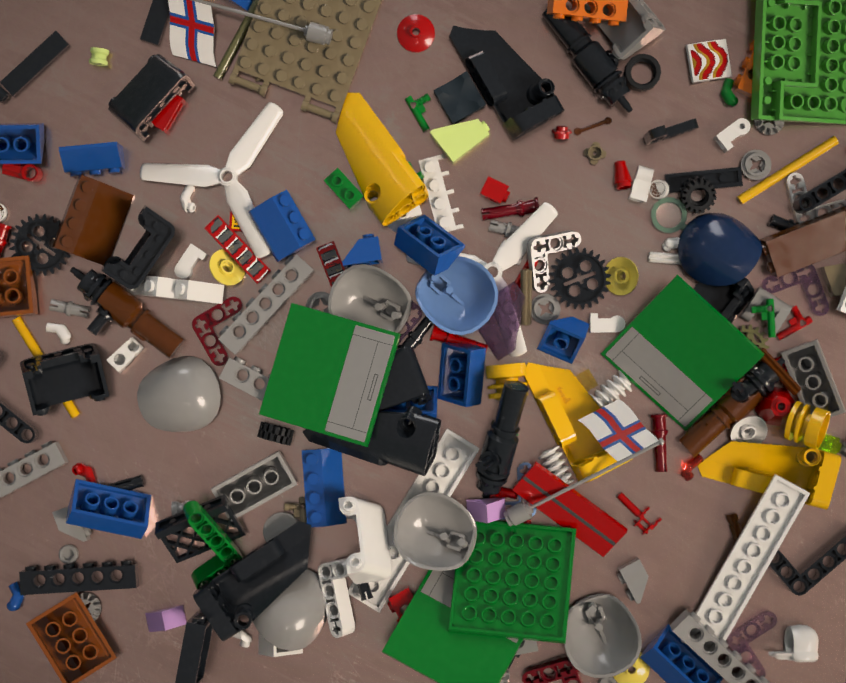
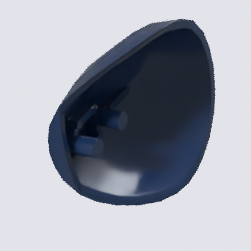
M705 213L694 218L684 228L678 244V256L683 269L698 282L712 286H727L741 281L752 271L762 253V244L758 237L743 223L723 213Z

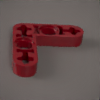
M230 297L224 300L222 304H217L196 316L192 321L193 330L212 363L216 366L225 365L229 355L213 327L242 311L243 303L237 297ZM232 300L234 302H239V305H237L238 309L235 310L232 308L228 310L230 315L227 316L226 311L224 310V308H222V305L225 304V307L227 308L231 306ZM216 309L221 310L223 313V317L220 320H214L212 317V313ZM199 319L206 322L204 324L206 330L209 328L211 332L205 333L202 337L200 333H204L200 327H196L198 324L197 320ZM209 335L214 336L216 339L215 344L211 347L205 343V339ZM218 345L221 347L217 349L219 354L225 355L222 363L215 361L217 357L215 351L212 353L209 351L215 349Z
M568 657L528 667L523 671L522 675L523 683H549L562 679L563 683H568L570 680L583 683L579 670L572 665ZM564 664L570 666V670L564 668ZM551 668L554 674L547 676L544 674V670ZM528 674H531V676H534V680H531L530 678H527V677H528Z

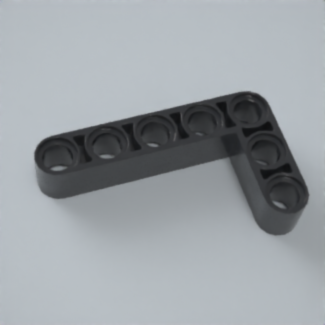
M846 169L796 198L793 202L794 210L799 214L806 213L846 190ZM833 181L838 183V189L833 186ZM818 190L823 193L822 199L817 195ZM801 200L807 202V208L802 206Z
M0 350V364H1V362L3 361L4 355H3V352ZM0 399V406L3 410L0 415V425L23 443L35 442L39 437L38 429ZM12 417L16 418L18 422L15 428L10 425ZM27 429L31 430L33 434L30 440L26 439L24 435Z
M846 531L799 571L793 567L779 550L776 552V560L770 563L769 568L790 592L798 596L804 595L846 559ZM843 543L845 551L838 553L837 548ZM829 556L831 562L829 565L824 566L823 559ZM788 566V575L782 576L781 569ZM811 569L816 570L814 578H809L808 572ZM801 581V589L795 591L793 587L795 582Z

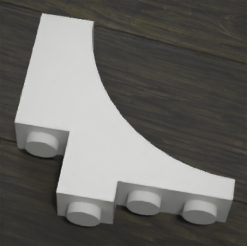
M146 276L137 288H127L126 290L132 295L222 304L224 285Z

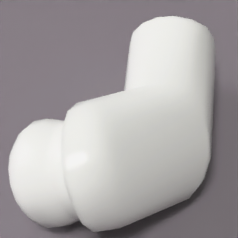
M185 185L180 195V202L185 212L193 213L196 205L191 202L190 197L195 187L191 185Z
M47 323L46 332L56 333L61 344L66 345L70 342L71 333L65 325Z

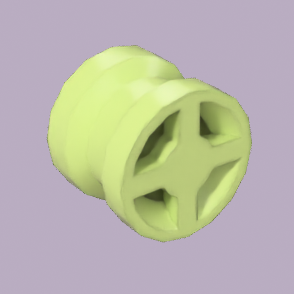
M91 47V58L88 63L96 66H108L107 56L110 51L104 48Z

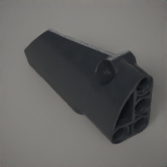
M409 406L405 412L378 411L368 447L309 429L303 430V434L309 442L380 466L390 464L426 476L436 457L441 419L426 414L422 416L421 410L415 406Z

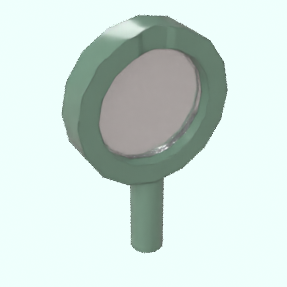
M666 197L653 205L650 219L652 225L658 231L671 234L680 229L683 231L687 226L685 224L687 211L680 200Z

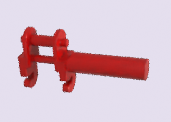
M622 492L617 495L616 498L636 517H639L638 520H634L633 526L637 525L643 531L642 535L648 534V530H653L658 522L662 520L659 517L651 524L644 518V514L650 509L649 506L641 511ZM641 520L648 525L646 528L639 523Z

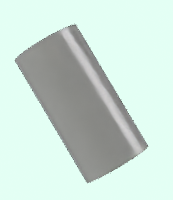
M818 339L781 352L789 375L801 387V390L797 393L800 402H803L804 406L806 404L811 405V414L816 407L830 411V417L846 412Z
M278 450L212 487L211 491L215 497L225 494L228 498L229 506L238 518L296 486L297 481L284 456Z

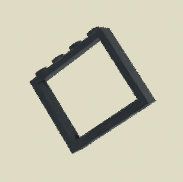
M201 610L196 612L186 622L175 683H203L213 628Z

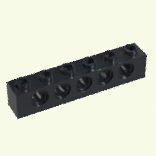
M123 560L121 564H113V561L102 562V565L94 566V562L82 563L83 566L75 567V564H63V568H56V565H45L44 569H37V566H27L25 570L19 572L20 595L137 588L139 586L138 563H133L132 560ZM114 570L121 571L122 578L120 580L114 577ZM95 571H100L103 574L102 581L95 579ZM77 572L83 574V582L76 580L75 574ZM58 573L64 576L63 583H59L56 580ZM38 575H43V576H44V578H45V583H44V584L38 583V581H37V576H38Z

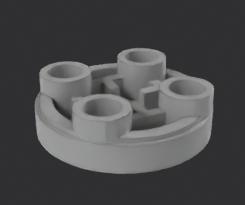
M287 512L273 514L267 519L263 527L265 541L268 542L299 522V520Z

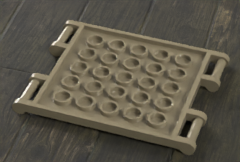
M259 0L254 14L303 28L309 25L310 22L328 26L329 29L333 30L331 43L329 45H321L306 41L303 31L252 18L228 83L232 85L238 84L254 90L262 96H265L269 84H274L305 96L300 110L304 112L306 110L331 119V122L337 123L382 0ZM242 72L264 82L262 85L238 77V74ZM314 99L335 107V111L331 112L310 104V100Z

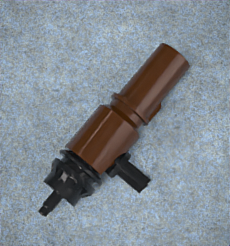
M71 268L70 272L80 280L77 289L83 293L84 299L87 301L92 300L91 305L98 304L99 306L96 310L98 315L87 328L92 334L96 336L107 322L111 323L114 321L122 328H130L132 334L142 341H147L169 359L183 343L184 339L150 314L149 309L145 310L143 303L115 281L113 282L112 278L106 280L107 275L98 274L93 269L85 275L79 269Z
M780 358L779 360H777V362L782 367V365L785 363V360L783 358ZM763 361L757 367H752L749 370V374L746 373L737 382L734 381L732 383L733 386L716 402V405L710 407L709 411L685 432L678 441L695 458L726 428L730 429L732 423L739 422L764 400L763 397L768 396L766 392L771 393L774 390V386L780 378Z

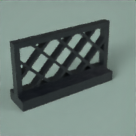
M225 494L200 504L215 522L226 525L224 532L232 541L246 535V531L229 506L228 498ZM183 511L155 524L156 537L158 540H162L176 563L211 550L206 542L196 535V531H194V534L183 532L185 528L191 527ZM227 511L229 515L228 520L218 518L219 514ZM229 526L237 528L238 532L230 533L227 532ZM173 534L177 535L178 538L176 541L168 540L166 536ZM180 538L191 539L190 544L180 543ZM194 540L204 542V545L201 547L192 546ZM177 547L186 549V553L178 556L176 552Z

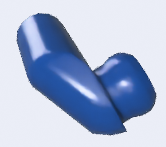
M17 582L8 586L12 593L10 602L7 603L9 611L18 610L24 600V595H20V587Z

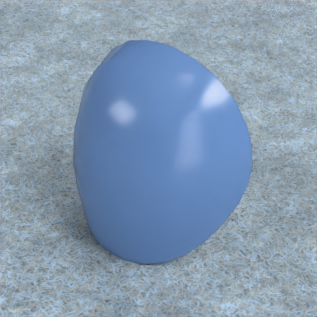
M458 256L447 270L435 276L426 270L415 289L417 302L424 314L437 327L450 334L464 335L480 329L490 319L498 303V289L491 273L480 263L466 257Z

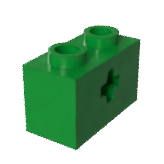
M339 168L324 179L325 184L350 211L364 199L360 191Z

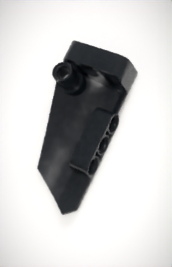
M452 27L449 35L451 42L489 106L494 107L512 140L529 133L565 111L558 97L553 93L555 86L552 80L542 79L496 30Z
M301 521L297 522L232 564L228 570L194 592L193 598L223 642L241 630L247 629L308 568L311 536L310 524ZM246 615L249 621L242 622L239 616Z

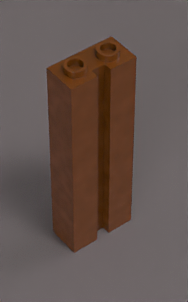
M846 206L760 239L762 255L767 256L768 259L766 263L768 273L778 278L846 251Z

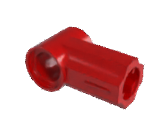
M33 164L2 165V174L33 183L39 182L43 177L42 169ZM34 168L35 176L30 178L29 171Z

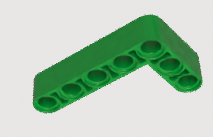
M189 501L183 506V512L189 525L216 554L192 572L191 578L196 589L228 570L232 564L243 558L235 543L197 501Z

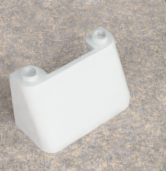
M355 497L338 498L340 511L347 519H353L356 522L360 552L351 554L346 560L347 575L354 584L389 578L392 573L384 509L379 504Z

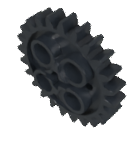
M36 214L35 220L28 216V222L22 219L21 223L23 226L16 225L15 227L18 232L11 233L15 236V239L9 240V242L14 243V246L10 247L9 250H15L16 252L11 257L29 255L32 271L35 270L36 276L39 275L40 271H43L44 276H46L47 270L54 274V267L61 270L60 263L67 264L64 257H71L66 251L50 246V240L56 237L61 220H58L56 223L53 222L54 216L47 220L46 214L43 215L42 219ZM36 226L44 228L45 232L42 237L35 235L34 229ZM27 234H31L39 242L44 240V245L52 250L55 256H52L44 248L39 250L37 248L38 244L27 237ZM25 241H29L33 245L30 252H26L22 248V244ZM40 253L47 254V263L43 264L38 261Z
M577 247L575 248V253H572L569 249L568 256L561 253L562 260L555 259L558 265H551L555 272L549 273L550 276L554 277L549 283L554 284V287L550 290L557 291L554 297H561L559 303L567 301L566 307H569L572 303L573 309L580 305L583 310L585 304L591 308L592 301L598 304V297L601 299L605 298L602 292L609 291L605 288V285L611 284V282L606 281V278L610 277L611 274H605L609 267L602 266L605 260H598L600 254L594 257L593 250L587 254L586 248H583L582 253H580ZM582 261H587L590 264L589 271L581 270L580 264ZM564 268L572 270L571 278L563 277L562 270ZM593 271L596 272L595 275L583 279V284L577 281L564 286V282L575 279L577 274L583 276ZM589 279H594L597 282L596 289L588 288L587 281ZM571 286L578 287V296L570 295L569 288Z

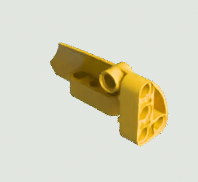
M347 93L339 117L336 135L364 195L368 208L373 211L383 226H387L423 203L429 194L425 184L406 160L399 145L360 93ZM378 197L375 201H370L371 198Z
M527 362V375L524 376L557 445L563 449L577 480L580 481L616 463L617 461L602 448L591 431L578 421L600 409V407L571 370ZM630 460L618 465L617 467L629 462ZM609 470V471H607V472H605V473H603V474H601V475H599V476H597V477H595V478H593V479H591V480H589V481H587V482H590V481H592V480H594V479H596V478H598V477H600V476H602V475H604V474L610 472L611 470Z
M730 441L700 462L697 467L702 477L763 494L774 474H777L810 492L805 504L827 510L839 472L841 455L811 447ZM812 451L814 453V459L808 462L806 459V455L808 452Z

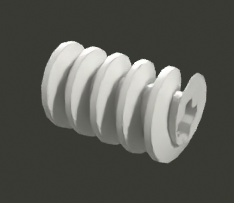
M620 370L618 371L620 377L612 376L614 382L609 379L606 381L608 387L603 384L600 386L602 392L597 389L595 390L596 397L590 394L600 408L612 403L613 399L620 400L619 394L626 397L625 389L632 392L630 381Z
M559 445L542 452L538 458L539 460L545 459V462L542 464L543 467L548 466L547 470L566 484L575 481L574 479L568 480L572 474L571 472L565 473L569 467L568 465L562 466L566 460L565 458L559 459L563 454L562 451H556L560 447Z

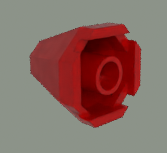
M774 387L771 393L766 392L768 396L763 397L764 400L753 411L766 424L781 426L786 422L795 401L787 389Z

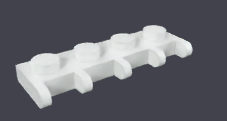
M444 154L419 160L435 223L447 232L464 228L463 224L455 225L452 214L459 212V207L451 209L448 195L453 194L454 189L446 191L443 176L449 175V171L441 172L438 160L445 158Z

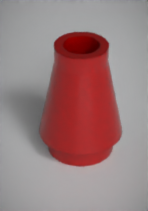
M626 161L615 162L614 186H616L617 190L631 188L633 181L626 166Z

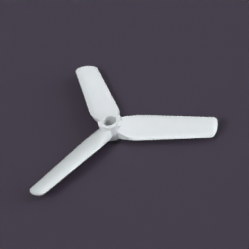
M268 102L231 150L226 166L221 170L210 165L143 163L140 168V178L146 181L200 187L221 184L225 188L226 202L255 257L263 258L271 251L248 213L254 208L248 191L238 182V176L252 165L284 112L277 104ZM231 173L233 175L232 179L228 182L223 181V176Z
M544 202L498 248L493 262L487 263L475 255L465 253L458 255L480 263L487 270L491 266L498 269V275L493 277L498 289V303L494 313L509 355L512 357L525 354L527 349L511 289L502 278L504 270L518 263L527 252L528 241L533 237L540 236L558 215L557 210L547 202ZM406 255L407 262L420 265Z

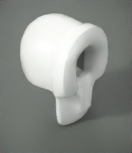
M791 625L785 630L784 651H770L768 654L778 660L816 662L819 657L818 635L814 629L807 625Z

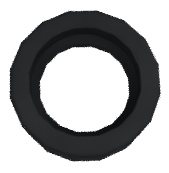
M638 54L632 57L624 69L626 83L631 89L639 92L652 89L661 76V67L657 59L648 54ZM638 62H646L653 68V78L646 84L637 83L631 76L632 67Z

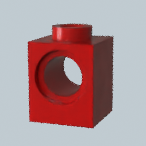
M488 176L480 196L500 205L502 201L506 202L510 194L507 191L509 186Z

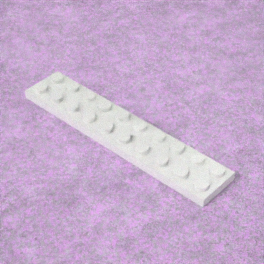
M446 429L438 442L436 457L426 476H417L387 525L392 565L390 577L385 580L369 582L373 596L371 599H368L365 592L366 600L361 601L358 586L354 582H352L348 589L349 595L380 613L410 564L399 554L394 542V526L400 510L407 501L421 493L437 492L451 497L480 448L451 430Z
M774 474L696 611V614L701 618L700 622L704 626L708 624L715 631L714 635L718 639L722 637L725 641L727 640L810 495V492L777 474ZM692 629L690 631V634H697L699 632V629ZM707 641L704 647H710L713 642Z

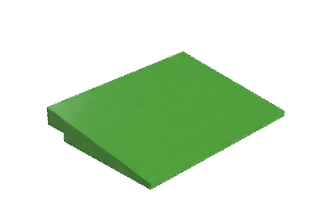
M756 0L751 120L846 125V0Z

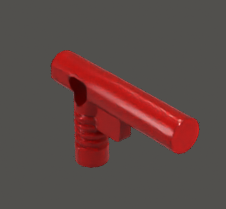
M797 305L791 309L795 317L788 321L790 327L776 334L779 341L813 322L810 316L804 318L801 315ZM801 320L805 322L802 326L800 325Z

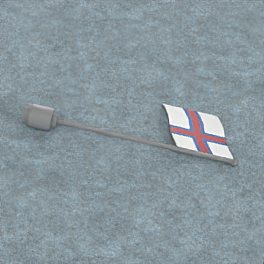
M168 0L170 11L169 40L172 54L215 67L217 66L214 56L215 26L212 7L303 31L306 41L321 45H329L333 36V30L329 29L328 26L310 22L309 25L303 28L205 0Z
M619 399L596 410L578 421L591 431L602 448L617 462L533 505L523 500L507 508V511L504 512L509 526H517L531 519L532 513H534L533 508L660 444L664 445V440L662 438L658 440L649 432L631 408Z

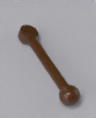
M606 117L605 120L583 128H575L574 134L578 136L583 131L603 124H611L612 119Z

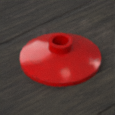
M409 15L400 22L397 28L398 41L407 51L422 52L428 49L434 41V26L423 15ZM414 29H418L420 33L418 35H414L412 31Z

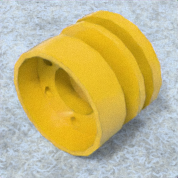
M525 362L485 366L487 379L496 381V384L487 386L488 389H496L497 392L488 394V398L500 401L506 381H518L519 377L527 375Z
M796 401L786 420L784 438L790 441L794 438V442L799 443L804 436L805 446L819 449L829 426L830 411L816 407L811 414V405L806 404L804 406L803 402Z

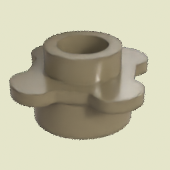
M593 142L592 146L586 148L583 152L584 156L590 159L592 165H596L598 160L606 157V151L600 147L598 142Z

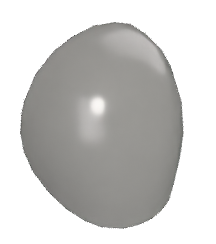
M367 264L353 265L344 270L332 285L328 299L329 314L396 333L405 325L412 307L409 292L395 277L378 267Z
M193 356L176 357L157 366L143 378L137 392L138 407L143 418L151 426L163 431L189 432L201 429L212 422L220 407V388L214 372L202 359Z
M437 492L421 493L407 501L400 510L394 526V542L402 558L414 566L428 570L447 571L463 566L470 558L477 538V526L470 512L455 499Z
M306 569L253 621L257 631L272 645L283 650H300L311 644L321 632L327 620V614L318 574Z
M601 593L582 598L569 609L566 644L564 646L570 662L577 670L590 677L607 678L625 672L633 666L640 655L642 639L635 618L623 602L613 595Z

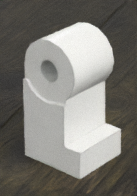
M740 118L713 139L722 151L726 153L734 147L731 141L737 137L744 136L750 131V122L745 118Z
M641 165L638 166L629 193V200L643 204L647 202L654 169Z
M190 244L174 268L175 275L181 279L190 278L193 274V268L199 259L205 261L208 254Z
M589 313V333L621 332L625 328L626 323L621 316L598 318V313Z
M131 337L107 361L121 374L144 347L134 337Z

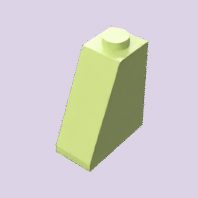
M479 119L433 129L430 131V135L451 163L454 164L488 138L490 128L484 121L480 122Z

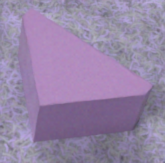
M505 497L466 500L467 510L475 521L490 523L504 518V512H506Z
M183 605L145 613L149 632L166 631L185 625L187 622Z

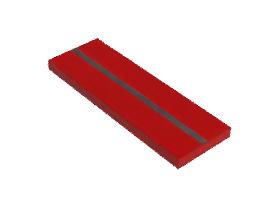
M535 461L513 486L512 490L533 505L569 485ZM574 489L536 507L560 526L576 528V537L602 557L614 547L628 530Z

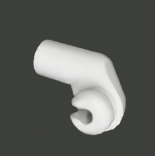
M680 238L665 239L662 248L667 252L678 248Z
M243 630L232 636L241 639L239 644L245 648H248L250 642H252L251 636Z

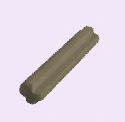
M521 269L520 324L531 325L532 270Z

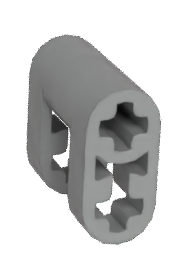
M759 286L740 317L749 322L755 314H751V306L766 305V299H774L775 329L777 333L789 315L792 306ZM768 306V307H767V310L770 311V312H771V306ZM768 325L764 331L766 334H768Z

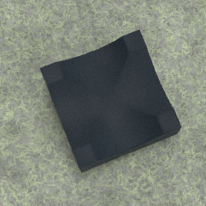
M467 71L434 90L436 98L452 125L486 106L485 101Z

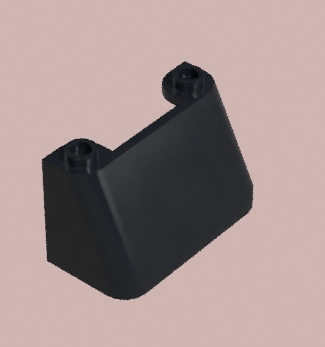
M161 54L152 55L148 59L147 64L127 86L109 101L108 110L144 142L150 136L147 129L149 126L151 128L154 126L152 121L177 94L181 96L182 90L190 92L195 87V84L187 74Z
M146 205L138 215L139 224L146 231L126 260L118 256L109 257L101 268L102 272L128 289H135L142 283L175 234L174 226Z
M747 278L727 286H712L698 282L694 287V290L730 323L735 320L754 294V288Z
M84 344L31 357L20 362L33 416L48 414V411L51 410V405L87 396L90 399H94V401H102L105 397H109L101 358L96 344Z
M403 347L396 350L379 411L410 400L418 405H424L429 400H432L413 347Z

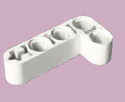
M347 558L323 563L318 567V576L329 629L335 638L351 634L355 630V622L345 578L348 577L346 569Z

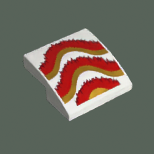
M726 39L685 45L692 83L732 77Z

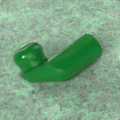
M725 78L720 95L725 104L733 107L738 104V98L732 92L734 80Z

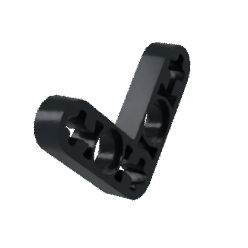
M696 118L667 128L663 125L649 130L644 135L646 145H651L698 129L699 126Z

